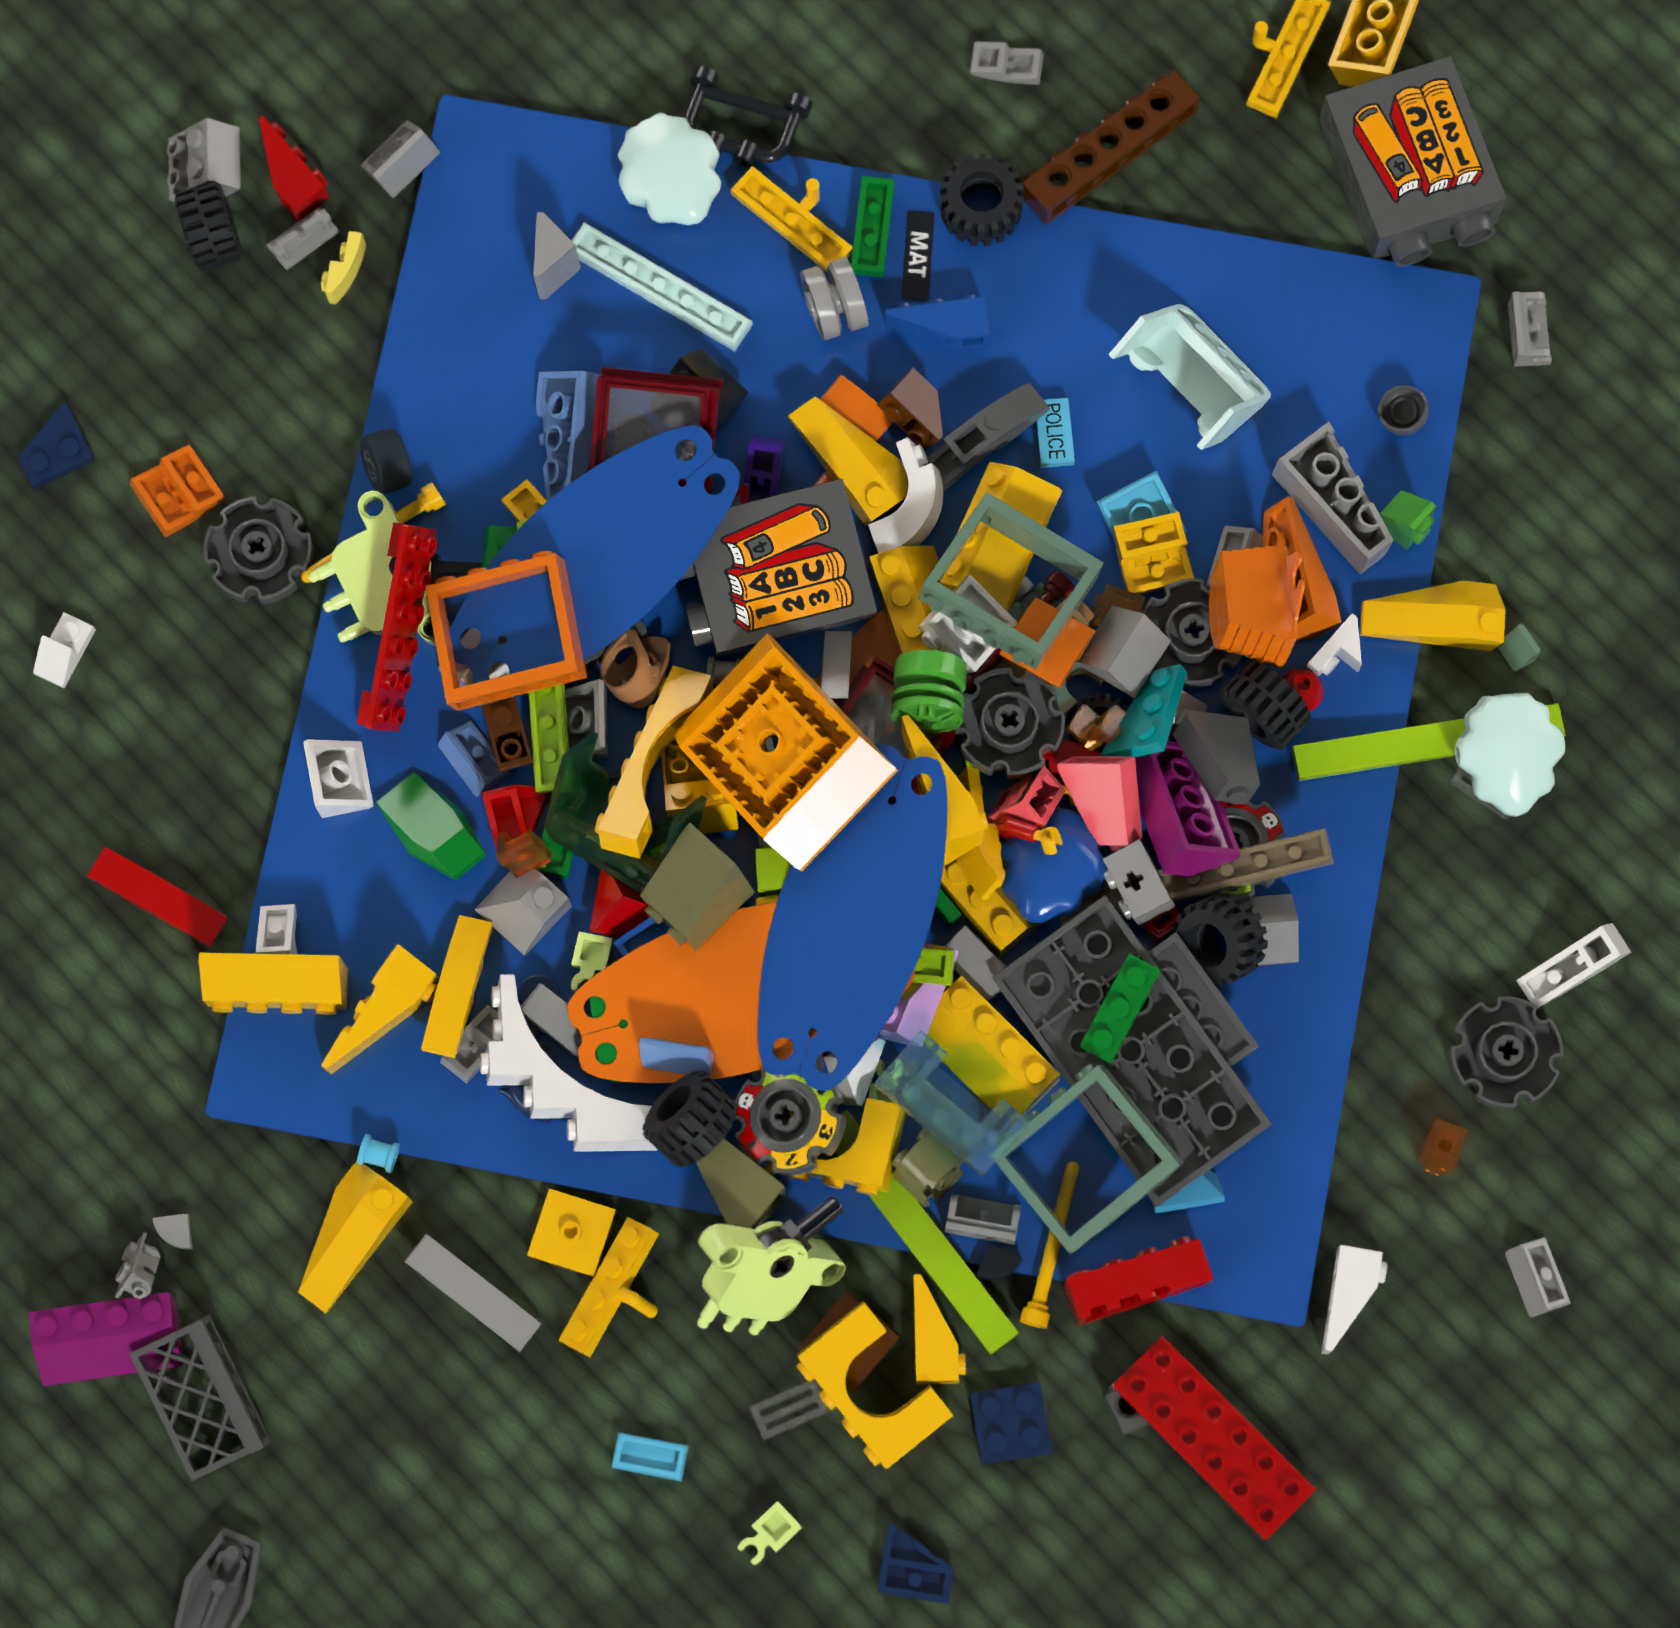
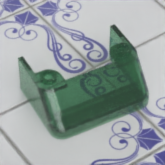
M592 731L562 755L545 819V829L548 836L554 842L642 893L683 829L689 823L697 829L699 828L707 797L701 795L679 814H672L665 820L663 827L651 820L652 833L640 859L602 849L598 833L595 832V825L600 813H605L608 807L611 780L606 770L592 761L599 735Z

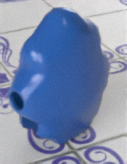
M1056 806L1045 827L1039 829L1040 831L1047 827L1058 829L1063 844H1055L1057 848L1056 854H1045L1041 841L1037 840L1032 843L1019 838H1005L1002 842V866L1006 872L1001 888L1004 895L1015 904L1020 915L1030 923H1044L1055 918L1070 917L1077 914L1083 899L1100 892L1106 880L1104 873L1107 867L1102 856L1103 845H1098L1081 815L1073 810L1062 809Z

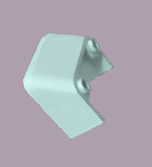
M1181 304L1142 315L1108 354L1112 359L1128 354L1131 363L1142 371L1158 369L1202 414L1197 419L1198 430L1203 436V439L1197 444L1200 450L1223 442L1254 415L1271 397L1270 391L1264 383L1191 309Z

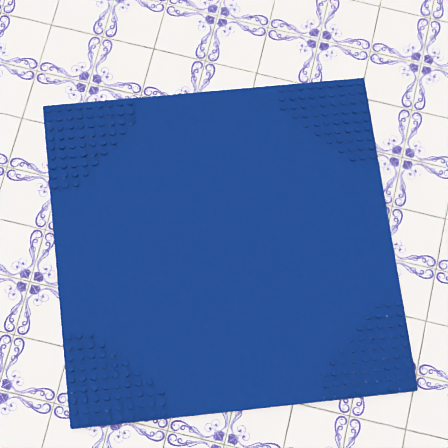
M450 95L443 96L440 99L431 142L439 150L440 154L424 168L362 434L363 437L392 428L397 431L405 445L411 464L412 482L408 487L383 494L392 504L395 512L418 499L416 495L421 493V488L430 482L434 484L446 503L445 506L437 511L432 509L427 512L424 510L404 523L436 530L437 547L435 554H439L441 560L482 563L485 529L489 525L517 527L516 519L504 506L501 499L526 479L547 501L543 466L547 461L546 446H540L539 435L544 433L543 419L537 416L536 411L539 372L585 371L601 374L602 367L670 374L680 357L700 348L709 354L749 392L734 416L716 432L714 453L718 458L729 459L740 472L738 486L740 487L744 482L748 445L753 435L787 440L778 495L812 487L826 472L787 416L815 396L820 399L840 375L854 383L879 403L894 384L910 369L914 368L938 391L943 431L942 438L928 450L924 451L927 458L946 443L944 438L993 402L1027 383L1033 386L1043 400L1068 398L1074 465L1040 467L1035 421L999 452L996 449L943 492V503L938 520L927 538L918 546H934L938 560H940L956 537L989 462L1018 467L1062 490L1046 528L1104 562L1098 579L1083 600L1085 605L1095 615L1092 627L1094 630L1099 627L1112 606L1142 613L1151 597L1159 600L1165 598L1163 594L1164 589L1127 598L1115 541L1095 504L1096 501L1157 471L1176 511L1179 512L1181 521L1187 531L1185 532L1188 543L1186 550L1194 579H1202L1205 588L1224 525L1254 528L1262 536L1264 511L1290 496L1272 476L1278 460L1327 422L1331 423L1340 447H1344L1349 457L1348 462L1355 475H1359L1365 486L1364 491L1370 503H1374L1379 514L1401 490L1432 501L1436 505L1432 516L1435 522L1430 527V533L1419 545L1413 542L1405 550L1394 540L1386 555L1360 575L1296 503L1335 592L1342 623L1318 638L1296 641L1284 666L1275 668L1270 666L1269 663L1261 664L1268 666L1281 676L1293 668H1306L1308 662L1353 613L1358 618L1362 665L1359 672H1356L1337 656L1340 661L1328 676L1324 673L1319 676L1324 685V696L1321 703L1314 710L1310 711L1311 720L1283 750L1268 747L1251 736L1260 786L1250 798V803L1260 805L1263 801L1267 802L1281 818L1286 830L1285 838L1326 828L1334 859V864L1278 877L1269 888H1265L1263 885L1254 886V897L1292 894L1298 917L1299 962L1262 965L1241 979L1225 986L1217 987L1260 1046L1231 1068L1273 1125L1210 1169V1171L1218 1175L1225 1202L1155 1213L1152 1200L1146 1194L1078 1252L1070 1255L1064 1246L1060 1244L1052 1280L1065 1282L1066 1278H1069V1275L1084 1269H1089V1271L1102 1268V1264L1118 1258H1123V1261L1136 1258L1137 1252L1148 1248L1156 1247L1157 1251L1171 1247L1169 1242L1190 1236L1191 1241L1200 1238L1213 1281L1210 1284L1161 1299L1160 1301L1295 1327L1303 1326L1306 1321L1400 765L1297 781L1291 748L1295 745L1406 728L1420 643L1360 636L1361 604L1366 600L1430 587L1481 280L1476 276L1415 265L1397 267L1392 261L1074 205L1048 225H1045L1024 201L1019 225L1015 224V231L1011 235L1005 233V240L1000 243L993 239L991 246H984V241H978L977 246H972L967 238L964 242L957 240V232L951 235L947 230V223L942 221L940 210L941 182L785 155L779 161L772 163L753 161L752 166L797 203L807 195L806 182L811 178L817 179L820 188V200L809 212L852 247L854 245L862 176L895 179L884 277L855 275L864 300L869 326L856 331H850L839 314L842 326L840 336L823 341L810 316L800 276V271L818 265L731 195L732 187L750 169L736 165L733 161V154L722 151L720 158H718L714 171L720 177L722 182L718 195L712 201L707 216L699 224L690 226L678 223L661 224L651 219L646 208L629 204L619 186V176L623 166L618 158V152L624 143L626 131L631 127ZM983 189L972 190L962 199L967 207L979 212L992 210L1001 202L994 192ZM908 211L935 212L928 300L942 299L946 302L957 300L960 296L969 294L976 295L977 297L985 296L990 328V346L955 350L886 326L885 309H891L893 305L899 303H908L911 306L923 305L928 301L902 298ZM537 212H544L571 241L585 222L752 320V327L736 351H733L580 260L581 269L547 299H539L533 276ZM852 254L847 258L850 262V265L852 261ZM822 269L827 278L828 283L830 284L828 273ZM1176 304H1181L1191 309L1264 383L1271 394L1269 400L1223 442L1200 450L1197 446L1203 439L1198 430L1199 426L1197 423V419L1202 414L1158 369L1154 371L1139 370L1131 363L1128 354L1115 359L1108 355L1142 315ZM1409 385L1422 391L1429 405L1427 422L1421 430L1412 435L1397 436L1386 430L1379 420L1377 410L1383 394L1394 386ZM611 387L612 395L608 415L605 461L616 455L612 431L616 421L624 415L640 413L648 417L653 422L657 435L673 429L649 406L657 392ZM893 422L876 442L902 461L896 442L909 437ZM682 440L677 444L675 449L677 458L682 456L681 453L684 447H692L686 440ZM360 447L337 545L367 529L358 510V501L364 493L375 490L367 477ZM712 474V480H714L712 495H716L723 491L725 480L720 474ZM741 494L734 498L730 507L740 505ZM904 500L898 503L896 506L891 508L883 515H881L873 522L893 514L900 508ZM372 502L368 507V515H379L383 510V502ZM850 506L877 609L876 614L883 610V606L869 568V556L878 554L869 526L865 527ZM1034 554L1025 574L1034 584V588L1040 583L1045 586V580L1054 570L1064 574L1073 583L1074 587L1079 582L1076 578ZM336 573L329 576L323 603L344 592ZM696 576L679 580L660 602L640 620L646 626L647 637L658 636L670 641L669 666L665 677H668L673 665L706 674L709 656H714L715 660L736 662L738 658L743 659L752 650L717 658L713 642L695 647L685 607L702 603ZM470 592L444 599L447 618L451 625ZM351 603L329 613L322 606L242 954H256L260 906L295 904L297 913L295 942L298 955L340 956L348 967L346 1010L337 1009V1014L335 1015L317 1014L316 1009H302L301 1014H286L281 1012V1008H268L267 1013L247 1012V1008L233 1007V1012L227 1015L206 1105V1114L215 1119L355 1146H361L365 1134L372 1135L373 1140L390 1145L394 1142L399 1143L400 1149L398 1154L722 1216L699 1172L696 1162L689 1166L677 1167L658 1150L574 1152L573 1140H567V1121L551 1120V1123H544L532 1120L523 1115L507 1097L499 1093V1088H508L507 1085L487 1086V1074H481L480 1070L466 1084L440 1063L442 1055L422 1051L421 1047L434 998L430 1003L424 1002L420 1009L332 1075L321 1066L341 1031L347 1025H354L355 1020L353 1016L356 1012V1006L360 1000H364L368 996L371 997L375 986L371 982L397 944L435 972L440 979L459 915L484 920L474 909L521 859L535 868L553 794L552 792L530 841V846L497 853L482 795L474 796L438 746L445 732L472 720L493 749L482 706L485 705L457 711L446 704L441 672L438 670L440 665L436 646L427 643L417 631L418 650L415 657L412 658L410 669L412 683L410 689L406 692L404 702L406 716L399 732L366 729L364 725L357 724L362 691H372L382 635H376L369 631L353 640L341 643L337 636L338 633L359 622ZM870 619L777 643L814 679L819 676L823 668L825 631H852L853 637ZM432 622L427 626V635L429 637H434ZM467 628L463 631L460 639H462L465 636V634L469 631L470 628ZM1194 628L1188 629V633H1191L1193 638H1198L1199 633H1195ZM629 647L616 655L615 662L621 664L631 655L634 648ZM1244 655L1235 670L1229 667L1222 669V681L1203 688L1183 687V691L1207 705L1205 712L1230 715L1220 699L1219 691L1248 660L1258 661ZM600 666L587 673V678L567 685L565 690L597 679L602 680ZM1074 676L1066 683V688L1077 701V705H1080L1087 696L1089 699L1093 698V694L1099 693L1101 697H1105V693L1111 694L1112 699L1118 697L1122 700L1121 704L1123 706L1127 704L1130 707L1134 701L1133 697L1110 683L1106 682L1100 687L1088 676ZM713 684V690H714L719 684ZM605 685L608 707V759L570 760L571 774L590 777L593 781L570 877L566 879L543 874L569 898L572 907L525 956L493 928L483 958V968L476 986L474 1003L466 1027L487 1005L492 1007V986H497L500 975H514L517 991L520 984L532 975L550 977L560 990V998L568 1004L575 994L571 988L572 979L580 972V969L571 966L579 931L603 936L589 931L601 865L609 864L631 872L647 886L653 877L649 863L653 862L654 859L650 851L678 838H670V834L666 837L649 838L640 859L602 849L598 833L595 832L597 810L593 774L621 771L624 760L630 758L634 751L633 744L637 732L643 731L646 725L648 708L651 704L656 703L659 695L645 708L637 709L616 698ZM975 688L970 692V694L976 692ZM529 693L514 697L521 713L533 760ZM1071 714L1065 720L1063 739L1073 742L1072 732H1070ZM1099 714L1090 719L1088 728L1095 737L1106 738L1114 732L1115 724L1109 716ZM1014 719L1010 721L1013 727H1015L1016 721ZM896 731L884 738L885 745L896 748L901 757L906 758V760L908 759L904 741L897 735ZM1170 731L1167 741L1177 742L1172 735V731ZM777 735L771 736L774 749L778 745ZM955 736L942 757L956 777L966 768L965 757L961 753L963 736ZM307 739L362 741L374 807L322 818L315 808L303 741ZM661 754L653 767H662ZM534 764L510 769L509 776L489 790L511 785L535 786ZM1004 770L994 771L991 776L983 772L979 773L980 782L983 786L982 798L986 817L990 814L1000 795L1023 778L1007 779ZM413 772L463 811L485 852L486 857L456 881L409 855L376 804L380 798ZM1063 795L1057 806L1078 813L1077 807L1070 805L1069 795ZM737 811L739 830L705 833L703 835L738 866L755 893L752 896L756 899L759 898L755 849H760L756 831ZM1140 811L1142 838L1140 840L1146 847L1156 868L1160 869L1161 866ZM999 834V841L1002 845L1004 838ZM1102 846L1103 858L1116 852L1110 850L1109 846ZM1214 893L1176 902L1175 909L1182 913L1184 908L1210 897ZM934 910L925 943L945 946L964 926L970 927L985 943L986 941L962 914L961 921L951 928ZM1166 914L1153 923V925L1158 928L1170 918ZM1124 915L1122 916L1140 942L1151 950L1157 946L1143 927L1134 921L1133 917L1127 920ZM1060 917L1042 923L1000 959L1009 966L1061 928ZM1212 925L1213 941L1216 947L1226 954L1227 945L1225 938L1219 929ZM614 943L608 966L623 957ZM953 969L952 984L961 976L955 969ZM582 981L579 984L578 989L587 981ZM1001 992L994 1000H990L989 1003L1058 1071L1004 994ZM588 998L584 1004V1011L587 1016L592 1018L590 999ZM492 1007L495 1011L498 1012V1007ZM524 1016L526 1024L530 1028L533 1024ZM541 1032L536 1040L537 1043L545 1044L552 1050L555 1056V1064L559 1069L579 1084L608 1098L635 1105L652 1106L658 1097L673 1084L638 1082L611 1084L610 1080L598 1078L585 1072L579 1062V1056L570 1055L547 1033ZM884 1040L886 1042L879 1059L885 1062L884 1072L886 1074L892 1073L895 1070L896 1060H900L904 1066V1073L901 1079L897 1081V1084L907 1087L905 1105L907 1113L897 1155L904 1149L910 1151L918 1142L916 1139L917 1135L928 1124H932L935 1128L938 1126L943 1127L973 1155L970 1164L963 1161L959 1167L964 1172L963 1175L945 1195L937 1201L930 1197L928 1199L930 1206L924 1207L920 1202L919 1204L965 1263L981 1266L990 1244L1022 1258V1262L1014 1273L1038 1277L1050 1229L990 1155L997 1150L994 1143L1009 1131L1015 1135L1024 1127L1021 1121L1035 1109H1038L1041 1113L1051 1105L1047 1099L1063 1086L1066 1090H1069L1070 1086L1063 1076L1060 1075L1059 1082L1009 1129L925 1044L920 1048ZM825 1051V1052H824V1056H826V1055H828V1054H830V1053H832V1052ZM823 1058V1072L828 1074L829 1072ZM875 1070L871 1083L880 1084V1077ZM752 1072L713 1080L736 1101L739 1091L747 1080L757 1083L761 1079H753ZM869 1089L863 1106H851L841 1103L837 1106V1114L841 1115L844 1111L848 1110L860 1126L866 1099L869 1098ZM1078 1098L1008 1155L1053 1213L1066 1164L1074 1161L1079 1165V1172L1065 1224L1066 1229L1071 1235L1137 1182V1179ZM735 1119L724 1139L743 1153L735 1137V1133L739 1132L742 1128V1122ZM835 1152L832 1156L821 1153L817 1159L829 1160L838 1156ZM778 1173L771 1175L785 1186L787 1196L765 1223L773 1221L785 1223L790 1219L796 1225L829 1197L833 1196L843 1206L844 1211L820 1230L817 1235L911 1252L869 1196L856 1191L857 1186L844 1184L843 1189H837L823 1185V1179L810 1177L809 1182H802L789 1178V1175H780ZM957 1194L1021 1206L1015 1245L945 1233L951 1195Z

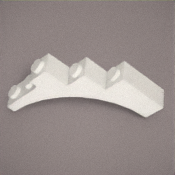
M500 975L497 986H492L491 991L492 1007H498V1020H493L494 1041H489L486 1053L480 1054V1073L487 1074V1086L529 1085L524 1086L523 1103L524 1107H530V1119L572 1118L567 1120V1140H573L574 1152L657 1150L643 1136L644 1131L642 1130L645 1118L652 1106L635 1105L605 1097L579 1084L559 1069L541 1049L526 1024L518 1002L515 976Z

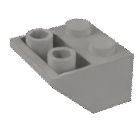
M206 118L168 139L169 175L167 183L169 186V200L175 202L176 192L213 180L221 187L225 197L241 189L239 127Z

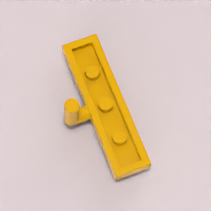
M1296 0L1276 41L1266 37L1268 31L1266 22L1259 21L1255 24L1252 43L1255 47L1269 52L1270 55L1247 100L1246 106L1274 118L1278 117L1331 5L1330 1Z
M752 166L732 187L731 195L826 272L828 262L842 257L848 258L852 254L853 247L809 212L820 200V188L817 179L811 178L806 182L807 195L797 203Z
M627 1217L558 1341L591 1357L621 1302L632 1306L648 1318L656 1316L658 1312L657 1306L630 1290L629 1287L659 1233Z

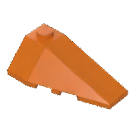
M1287 496L1264 511L1262 547L1283 544L1288 548L1289 556L1296 551H1301L1302 553L1301 564L1297 569L1295 578L1296 588L1300 579L1305 581V589L1298 617V636L1296 641L1318 638L1341 624L1342 621L1335 592L1293 497Z

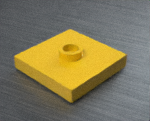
M549 1189L527 1256L594 1277L606 1245L616 1209Z

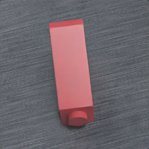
M1072 756L1057 764L1058 772L1089 832L1093 835L1098 845L1109 846L1110 850L1118 851L1142 838L1135 756Z

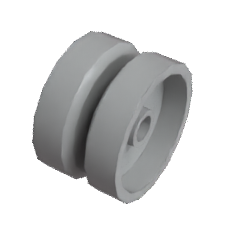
M847 257L828 262L827 273L830 284L824 272L818 266L800 271L805 301L810 316L823 341L840 336L842 326L839 314L850 331H856L869 326L864 300Z

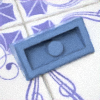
M472 720L445 732L438 743L441 751L476 797L482 795V792L488 791L510 774L509 770L499 771L494 750Z
M647 1037L640 1038L639 1047L643 1067L686 1075L703 1071L711 1076L715 1053L708 1047Z

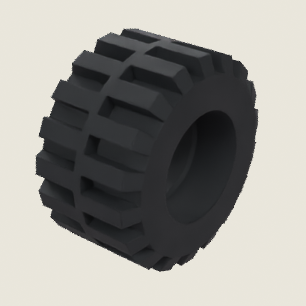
M979 153V159H973L972 155L965 157V163L962 164L959 160L953 164V172L947 170L944 175V182H941L940 187L941 218L943 223H947V230L952 235L957 232V240L964 242L967 238L972 246H977L978 241H984V246H991L993 239L1000 243L1005 240V233L1011 235L1015 231V224L1019 225L1023 211L1024 189L1023 183H1020L1018 172H1012V165L1007 161L1002 165L1000 157L993 155L991 160L986 159V154ZM987 189L994 192L1001 202L992 210L979 212L967 207L962 199L972 190Z
M213 180L176 192V210L196 266L202 272H206L241 261L242 248L221 187Z
M1248 660L1219 691L1220 699L1227 712L1231 716L1248 718L1251 736L1262 744L1277 750H1283L1311 720L1308 706L1295 688L1277 672L1253 660Z
M1229 893L1215 894L1184 908V912L1179 913L1176 921L1178 923L1172 926L1171 933L1174 934L1176 932L1216 987L1230 984L1255 971L1259 967L1258 963L1262 962L1266 954L1262 950L1268 946V940L1263 939V935L1267 933L1266 926H1261L1259 920L1262 917L1259 912L1254 914L1252 911L1254 906L1249 901L1242 903V897L1238 895L1230 897ZM1212 925L1219 929L1225 938L1227 945L1226 954L1222 953L1213 941Z
M697 1071L689 1075L687 1074L670 1085L652 1105L643 1124V1136L674 1166H689L709 1154L723 1140L735 1120L737 1104L705 1072Z

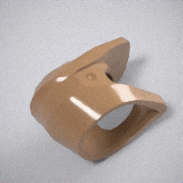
M630 628L613 641L603 656L600 674L604 684L622 702L627 703L633 708H645L655 700L661 682L665 678L669 666L670 641L658 636L645 637L640 640L636 630ZM627 647H633L634 650L631 655L621 664L615 662V657L619 651Z

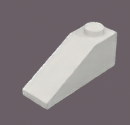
M1613 923L1602 925L1516 981L1528 1000L1540 1008L1630 954L1631 951Z
M1345 1245L1338 1247L1322 1354H1329L1377 1289L1378 1283H1384L1387 1262H1382L1383 1252Z

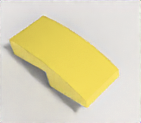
M349 231L347 242H342L340 262L330 261L329 271L323 272L321 290L325 291L330 304L338 303L350 288L359 271L366 248L363 234L360 232Z

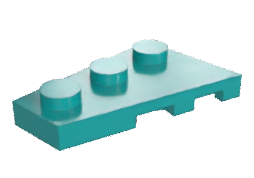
M1181 664L1160 668L1151 672L1100 756H1135L1136 758L1165 751L1187 676V671Z

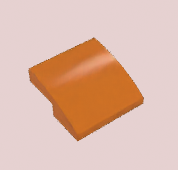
M842 375L835 380L820 398L822 402L875 441L893 423L885 416L873 398Z
M190 444L161 458L160 465L130 480V486L165 538L202 517L225 499V496Z
M1035 597L1014 629L1038 643L1060 610ZM1071 618L1037 670L1023 662L1018 664L1010 654L1003 650L999 654L1060 689L1075 662L1080 660L1096 631Z

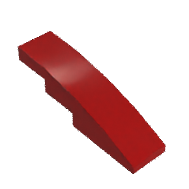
M107 847L102 849L87 874L88 878L208 947H211L228 918L192 895Z

